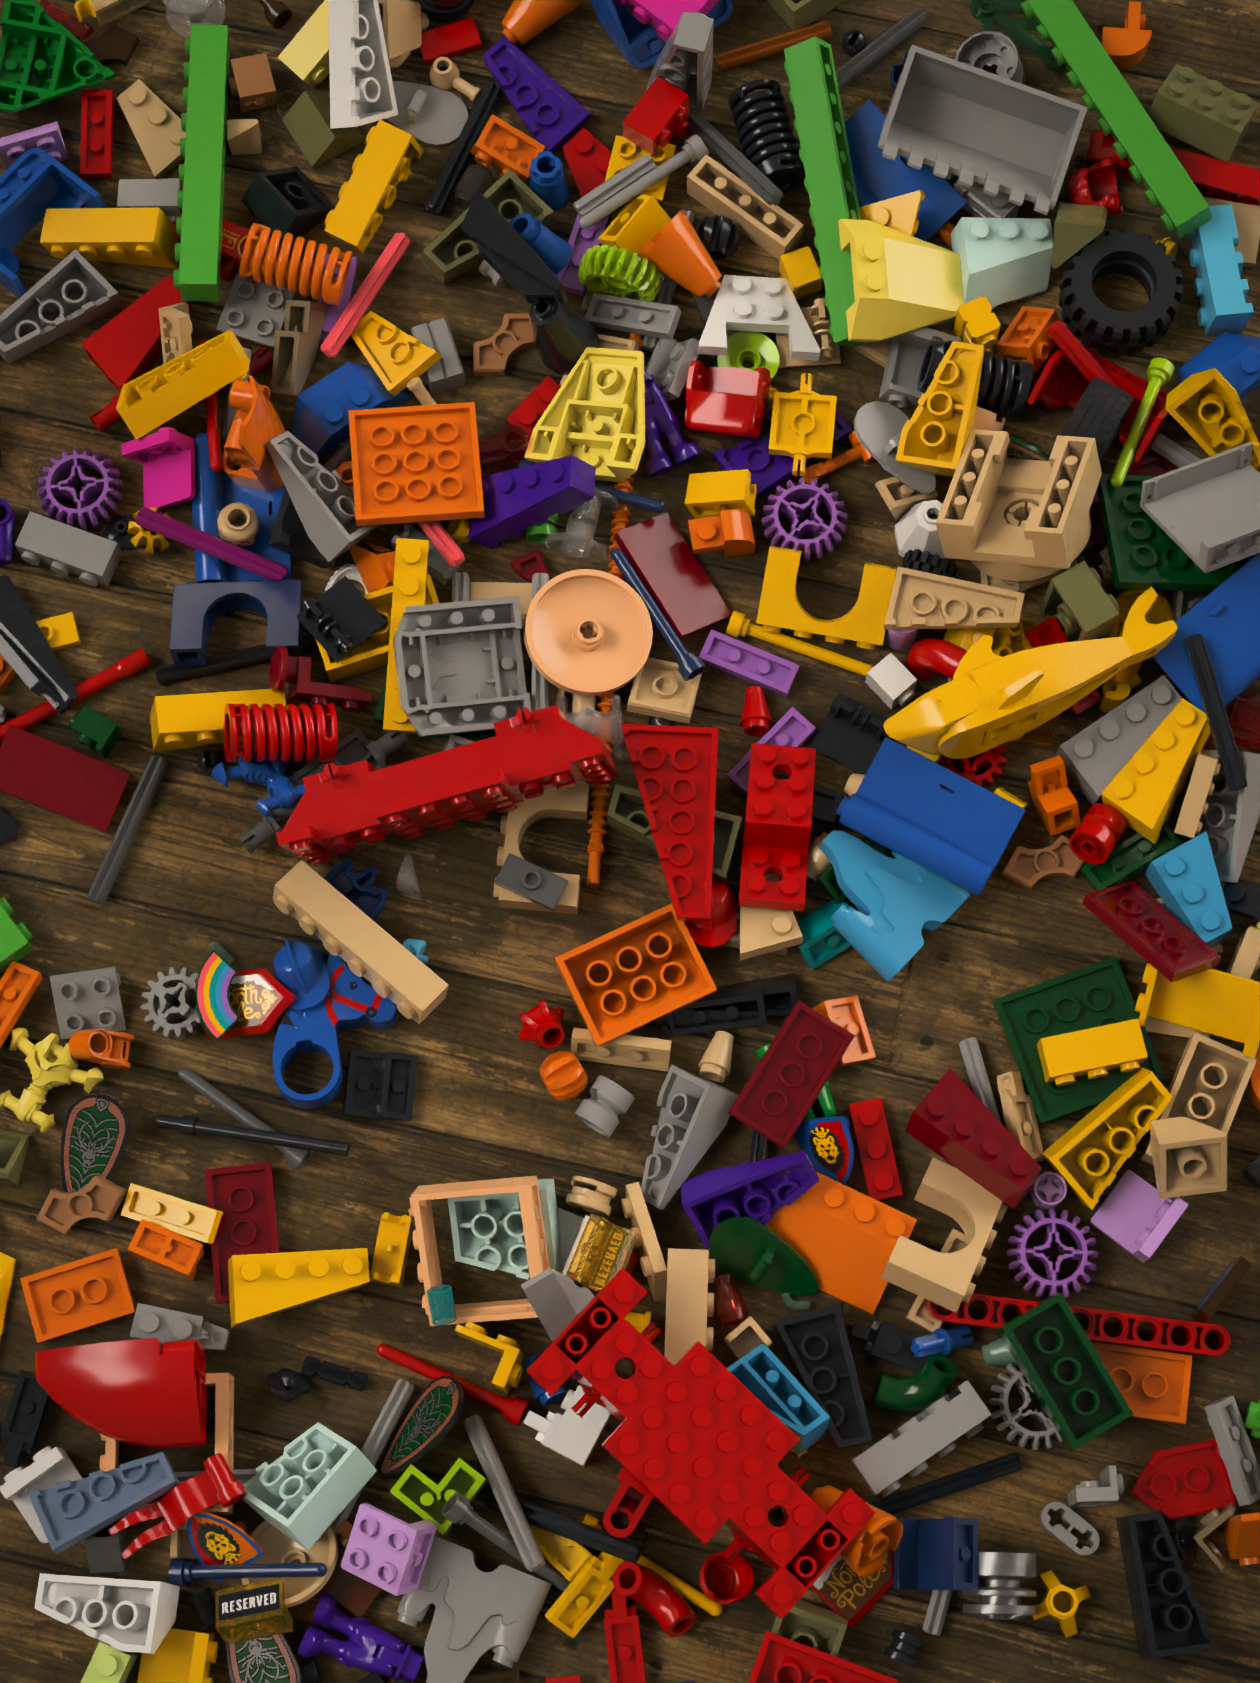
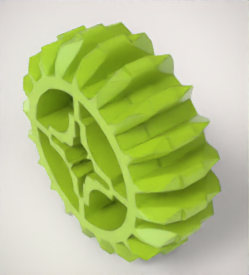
M602 244V246L593 245L592 248L587 249L579 265V281L586 285L587 290L594 293L653 302L661 288V272L656 269L653 263H649L647 258L638 256L637 252L632 253L626 248L620 249L616 245L613 247H609L606 244Z

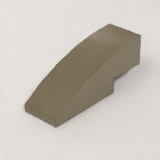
M286 299L284 330H276L271 393L299 395L320 344L326 303Z

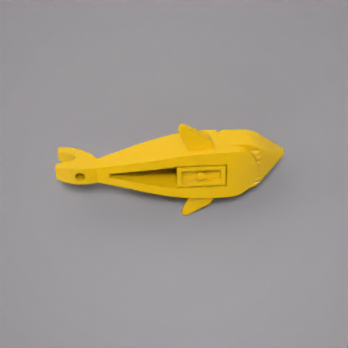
M1151 586L1131 606L1120 637L1051 644L1026 649L1002 657L994 654L991 649L993 638L990 635H983L963 656L955 671L953 680L925 693L888 718L883 724L884 730L890 738L930 755L943 754L945 757L953 759L969 758L1006 742L1020 739L1025 733L1046 723L1077 703L1127 666L1140 663L1156 655L1174 638L1178 626L1174 620L1159 624H1149L1146 622L1145 618L1158 598L1157 593Z

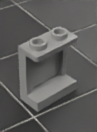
M928 327L891 338L879 399L888 401V404L897 408L907 407L916 410L917 402L921 395L925 394L918 391L917 386L922 362L933 336H937L945 343L946 341L961 342V338Z

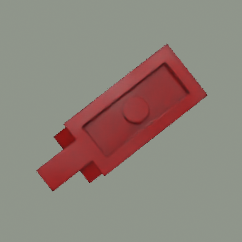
M612 1590L613 1609L604 1610L610 1682L646 1683L636 1607H627L626 1596L620 1595L616 1590Z

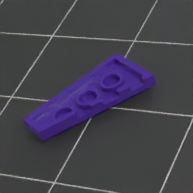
M505 36L483 55V62L534 139L545 146L543 151H550L553 154L590 120L589 111Z
M837 411L833 447L847 439L848 435L852 433V429ZM768 431L767 435L752 441L747 439L739 442L738 446L725 451L721 449L713 452V458L724 471L743 469L750 471V484H756L757 487L756 500L793 475L792 457L769 455L770 431ZM817 458L806 459V466Z

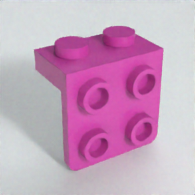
M164 427L158 429L156 433L144 435L137 440L134 437V440L121 444V456L143 464L144 507L148 509L150 506L158 507V510L190 501L195 497V446L193 438L177 432L175 428Z

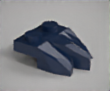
M348 858L333 867L324 879L375 922L386 904L387 889L383 887L373 889L371 887L378 876L373 865L359 874H354L352 872L353 863Z

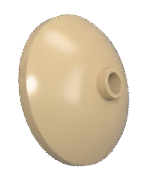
M265 1520L250 1535L265 1553L249 1564L324 1563L327 1567V1572L322 1577L241 1578L246 1590L279 1584L280 1608L293 1607L307 1601L324 1587L335 1569L338 1559V1540L334 1529L330 1525L311 1548L307 1550Z

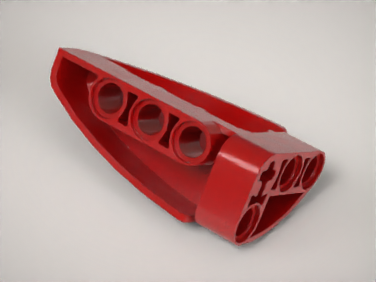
M157 1338L78 1345L35 1353V1376L39 1385L70 1416L89 1428L111 1439L152 1449L205 1445L206 1356L204 1346L198 1340L168 1341L162 1345Z

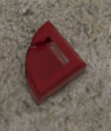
M539 550L510 561L513 571L526 581L532 582V576L535 573H547L549 579H552Z

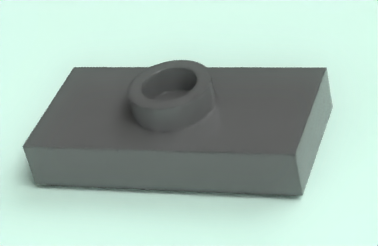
M509 853L495 880V884L554 912L568 885V880Z

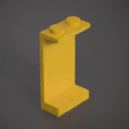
M1147 963L1142 979L1143 983L1148 984L1145 993L1140 992L1135 1011L1140 1013V1026L1144 1027L1148 1016L1244 1043L1242 1055L1255 1059L1260 1046V982L1215 969H1208L1171 983L1151 964Z

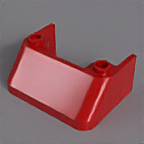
M1085 347L1122 391H1126L1134 397L1132 404L1138 411L1149 382ZM1059 349L1049 358L1027 403L1032 405L1040 399L1042 405L1052 410H1056L1057 407L1063 408L1066 405L1075 409L1090 383L1063 351ZM1162 389L1159 390L1135 451V456L1132 459L1136 463L1147 453L1170 415L1165 409L1168 392ZM1137 412L1131 419L1123 422L1118 431V434H1120L1119 440L1123 443L1122 448Z

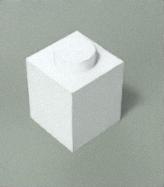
M889 653L867 672L865 683L890 709H893L898 703L901 706L905 705L916 694L914 689L917 679L892 653Z

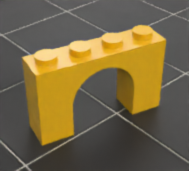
M776 546L769 547L756 620L757 624L763 625L764 631L781 633V628L794 630V636L812 638L814 633L825 635V641L844 644V639L857 641L856 646L860 648L875 650L876 645L883 646L885 630L883 629L895 580L896 567L865 562L860 592L854 607L842 617L825 620L816 618L806 612L797 598L796 582L802 551Z

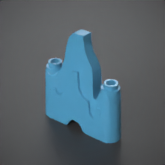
M833 830L818 845L833 865L838 886L860 911L858 912L851 906L847 908L842 904L830 917L834 922L832 925L887 982L923 946L924 939L921 930L935 931L970 895L964 888L893 851L891 853L895 859L887 857L844 831Z

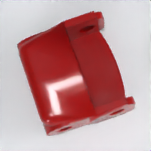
M692 360L691 365H689L686 384V429L705 434L758 438L769 397L770 371L764 367H757L756 371L738 367L705 368L703 362Z

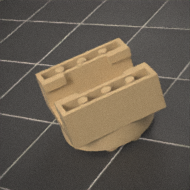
M971 429L936 521L944 558L970 560L985 574L996 579L1032 582L1038 578L1058 572L1061 569H1069L1071 562L1084 550L1091 533L1089 510L1102 475L1095 438L1057 435L1049 458L1050 461L1007 457L1006 450L1010 442L1007 431Z

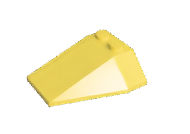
M840 219L838 221L841 251H850L855 303L846 311L849 341L880 342L956 318L959 306L964 304L960 254L870 220Z
M586 347L534 427L524 458L537 464L573 455L596 467L595 480L623 482L637 471L645 445L643 352Z

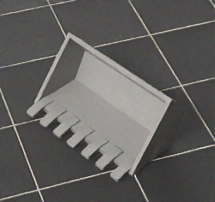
M911 45L889 105L877 147L883 149L882 157L895 161L897 154L908 158L907 165L920 170L922 163L933 167L932 174L946 179L947 173L959 176L958 184L971 188L974 181L984 185L983 192L988 195L997 197L998 190L1009 194V202L1022 206L1024 200L1034 203V211L1047 215L1049 209L1054 210L1088 107Z

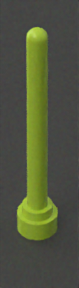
M1157 357L1150 361L1146 372L1149 381L1147 389L1110 480L1111 485L1114 487H1120L1123 484L1161 386H1164L1171 380L1175 368L1167 359Z

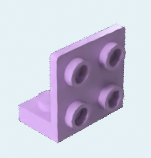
M57 121L0 138V154L7 169L25 151L31 148L43 149L59 162L69 159Z
M1127 1170L1091 1218L1090 1223L1144 1263L1150 1259L1189 1204L1179 1197H1176L1173 1201L1169 1198L1160 1199L1156 1188L1132 1170Z
M362 1503L359 1506L341 1562V1568L395 1596L418 1589L438 1525L427 1519L408 1524L368 1503Z

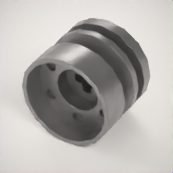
M983 31L973 34L962 43L956 52L955 60L1025 85V71L1017 48L1009 37L1000 32Z
M978 1552V1591L963 1590V1595L979 1596V1604H963V1613H970L982 1619L1017 1620L1028 1615H1037V1606L1021 1605V1597H1036V1591L1021 1588V1580L1036 1577V1554Z

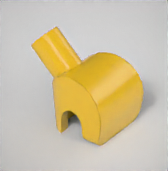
M1136 673L1127 683L1111 679L1103 683V699L1100 704V710L1108 713L1128 700L1130 690L1141 683L1139 675Z

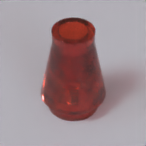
M725 1274L714 1279L716 1286V1319L720 1320L722 1327H731L743 1323L747 1319L746 1314L749 1312V1309L735 1282L734 1275Z

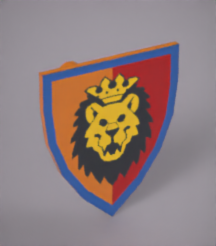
M203 1511L187 1520L190 1544L202 1565L249 1564L265 1553L256 1541L246 1533L247 1526L241 1521L233 1524L217 1514ZM215 1579V1580L219 1583V1582L223 1581L224 1579Z

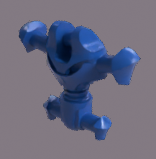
M253 749L250 762H245L240 757L238 766L224 769L221 762L213 768L211 773L214 780L227 788V781L244 778L247 783L268 786L267 792L272 797L265 800L263 798L259 799L256 806L257 811L263 813L266 817H269V812L275 809L292 808L305 792L304 783L293 788L290 779L284 776L285 771L293 762L292 754L289 761L282 762L278 752L277 761L270 762L267 759L266 749L265 760L257 762Z

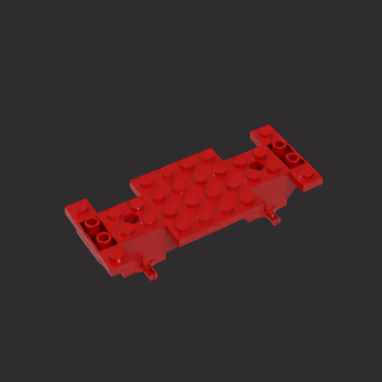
M558 705L535 711L522 707L523 711L519 708L516 711V716L493 723L496 736L379 770L367 760L344 766H338L334 763L328 765L327 763L323 768V772L302 778L305 792L283 830L277 832L276 836L280 847L306 863H311L312 866H319L331 862L330 857L339 855L338 853L355 849L356 843L367 841L368 844L379 843L386 840V835L396 833L400 837L405 836L406 840L415 839L423 836V831L434 827H436L437 831L450 829L455 826V821L466 818L468 822L478 821L486 818L487 812L497 809L499 813L513 811L518 808L517 803L524 801V795L525 799H532L544 795V790L556 787L557 790L568 789L575 786V781L583 779L587 784L592 783L593 786H600L611 782V777L617 776L618 773L615 762L603 741L568 722Z
M621 1268L525 1372L550 1396L572 1375L580 1383L585 1393L571 1407L574 1413L582 1407L576 1415L582 1419L587 1411L594 1404L606 1408L617 1420H620L622 1423L604 1441L602 1446L701 1543L706 1544L721 1526L725 1524L735 1539L721 1553L730 1564H733L736 1558L746 1549L755 1553L766 1565L771 1566L774 1572L754 1594L780 1619H783L876 1512L851 1488H847L825 1513L800 1489L802 1484L810 1477L809 1473L805 1472V1469L799 1466L789 1478L777 1466L781 1459L799 1441V1438L699 1341H696L682 1358L673 1365L651 1344L658 1334L661 1333L659 1328H655L656 1325L650 1322L640 1333L624 1318L648 1291L624 1268ZM621 1358L628 1360L632 1366V1372L626 1379L619 1377L615 1370L616 1363ZM774 1506L780 1507L783 1512V1520L777 1526H773L768 1520L769 1510Z

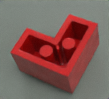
M658 76L624 119L623 137L651 155H654L659 147L664 148L667 144H674L677 138L681 140L690 127L688 123V115L690 113L689 95Z

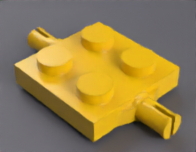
M806 373L800 375V391L797 390L791 393L774 392L769 455L792 457V474L794 476L798 475V465H800V476L805 475L806 459L812 457L832 459L837 396L820 395L812 391L814 375L808 373L807 384Z

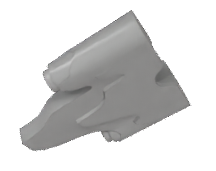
M434 1536L418 1589L403 1594L397 1610L399 1613L398 1621L416 1628L418 1621H423L430 1605H435L433 1620L424 1646L428 1673L426 1683H464L479 1659L490 1649L495 1653L492 1660L512 1668L514 1661L518 1662L522 1650L529 1640L552 1584L504 1564L498 1566L492 1572H483L476 1564V1556L473 1551Z

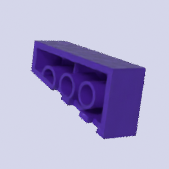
M571 455L482 476L484 518H470L468 539L493 550L501 546V541L509 537L515 539L523 535V530L534 524L540 526L548 522L550 516L556 513L563 514L593 499L596 467Z

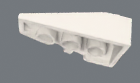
M40 1573L34 1609L67 1625H71L119 1651L154 1654L175 1623L180 1586L158 1581Z

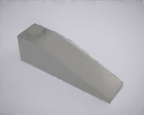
M289 431L278 435L266 443L308 537L328 562L348 551L380 526H356L354 492L340 481L342 476L337 471L333 470L330 473L318 463L317 455Z
M1217 750L1201 751L1203 754L1217 757L1218 763H1220ZM1238 752L1248 783L1247 787L1238 791H1230L1222 766H1220L1218 776L1213 775L1212 782L1215 783L1212 795H1207L1206 802H1209L1206 815L1201 814L1200 821L1203 822V832L1207 831L1219 880L1223 882L1238 883L1260 815V754L1250 752Z
M671 1064L658 1095L656 1106L661 1107L658 1125H653L651 1136L655 1137L653 1153L646 1158L641 1191L646 1202L658 1209L664 1210L726 1126L730 1117L727 1113L738 1097V1094Z

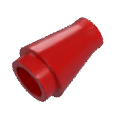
M752 686L745 690V701L740 726L744 728V733L748 736H763L769 731L772 720L765 699L764 688Z

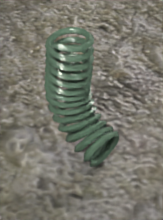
M219 942L211 943L210 949L215 950L231 965L235 958L228 954V950Z
M790 1293L781 1294L782 1298L786 1297L783 1299V1301L786 1300L784 1304L787 1303L786 1306L791 1307V1309L794 1306V1310H809V1306H811L810 1300H804L803 1303V1300H793L790 1297Z

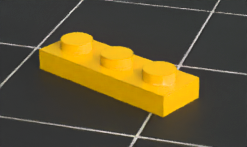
M130 1183L121 1216L137 1221L144 1219L177 1234L209 1244L214 1242L223 1214L222 1211Z

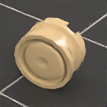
M573 1176L571 1181L573 1189L571 1193L567 1194L566 1203L573 1207L578 1206L590 1213L609 1216L612 1209L609 1204L611 1199H615L617 1189L590 1178Z

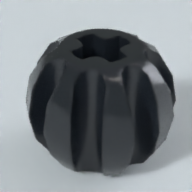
M711 215L704 217L695 229L713 259L731 257L740 243L737 224L724 216Z

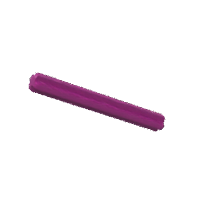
M142 507L136 517L137 525L271 581H283L287 574L288 568L280 563L146 507Z

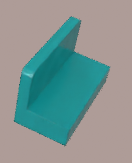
M830 900L797 921L803 936L802 944L797 945L806 965L811 970H814L851 946L832 925L834 922L830 919L842 904L847 908L850 907L844 900L839 904Z

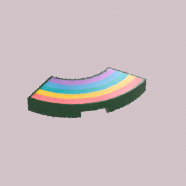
M213 950L199 971L195 985L196 1011L201 1025L208 1036L217 1043L240 1017L233 1010L229 998L231 982L238 972Z

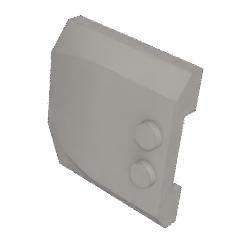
M519 596L405 607L393 639L400 707L419 737L495 729L493 723L516 716V711L519 708L523 711L522 707H525L532 711L530 693H527L520 638L522 622Z

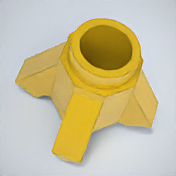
M1052 1570L1040 1574L1046 1592L1042 1602L1035 1605L1037 1606V1615H1032L1033 1619L1037 1620L1049 1616L1059 1621L1066 1638L1077 1634L1074 1615L1079 1603L1091 1597L1087 1585L1071 1589L1062 1585Z

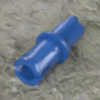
M966 1325L950 1330L939 1328L933 1334L914 1338L910 1349L917 1358L935 1354L945 1356L951 1350L970 1347L973 1344L974 1338L973 1336L961 1337L962 1335L972 1333V1330Z

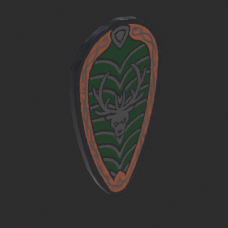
M91 1094L80 1098L69 1108L64 1119L61 1137V1180L65 1192L80 1191L96 1175H100L107 1180H110L123 1155L130 1130V1122L126 1110L117 1100L107 1095Z
M441 1376L434 1379L423 1389L389 1441L379 1467L381 1476L389 1478L403 1472L410 1464L413 1465L434 1446L440 1447L445 1443L444 1436L458 1420L464 1403V1391L462 1384L452 1376Z

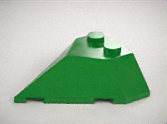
M5 0L0 22L2 29L0 42L1 112L13 114L116 77V74L111 69L103 66L94 57V54L60 22L57 23L46 13L45 8L37 1Z

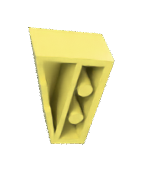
M324 0L277 57L312 88L321 83L329 74L328 0Z

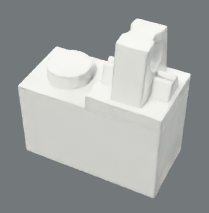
M578 1385L576 1391L569 1389L561 1404V1408L565 1410L563 1415L559 1413L554 1414L549 1411L546 1418L529 1410L523 1423L538 1431L535 1439L541 1442L544 1447L585 1467L611 1413L606 1408L594 1404L582 1419L576 1415L582 1407L576 1413L572 1411L571 1407L585 1394L582 1387Z

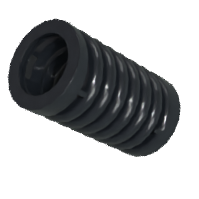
M760 79L736 88L728 97V104L732 111L733 121L744 156L770 181L787 178L786 181L773 183L782 191V194L793 190L804 182L806 175L799 156V147L796 145L797 139L793 134L794 129L790 124L791 119L787 114L788 108L785 105V98L781 93V85L772 79ZM758 89H770V90L758 91V92L752 93L751 95L747 96V94H749V93H751V92H753V91H755V90H758Z
M933 336L927 347L920 369L918 391L923 393L927 391L934 378V373L952 341L944 343L940 337ZM985 350L977 407H981L984 403V409L991 411L997 403L998 414L1002 415L1006 412L1012 418H1018L1030 390L1033 364L1021 360L1014 361L1011 357L1003 359L1000 354L991 355L989 351Z

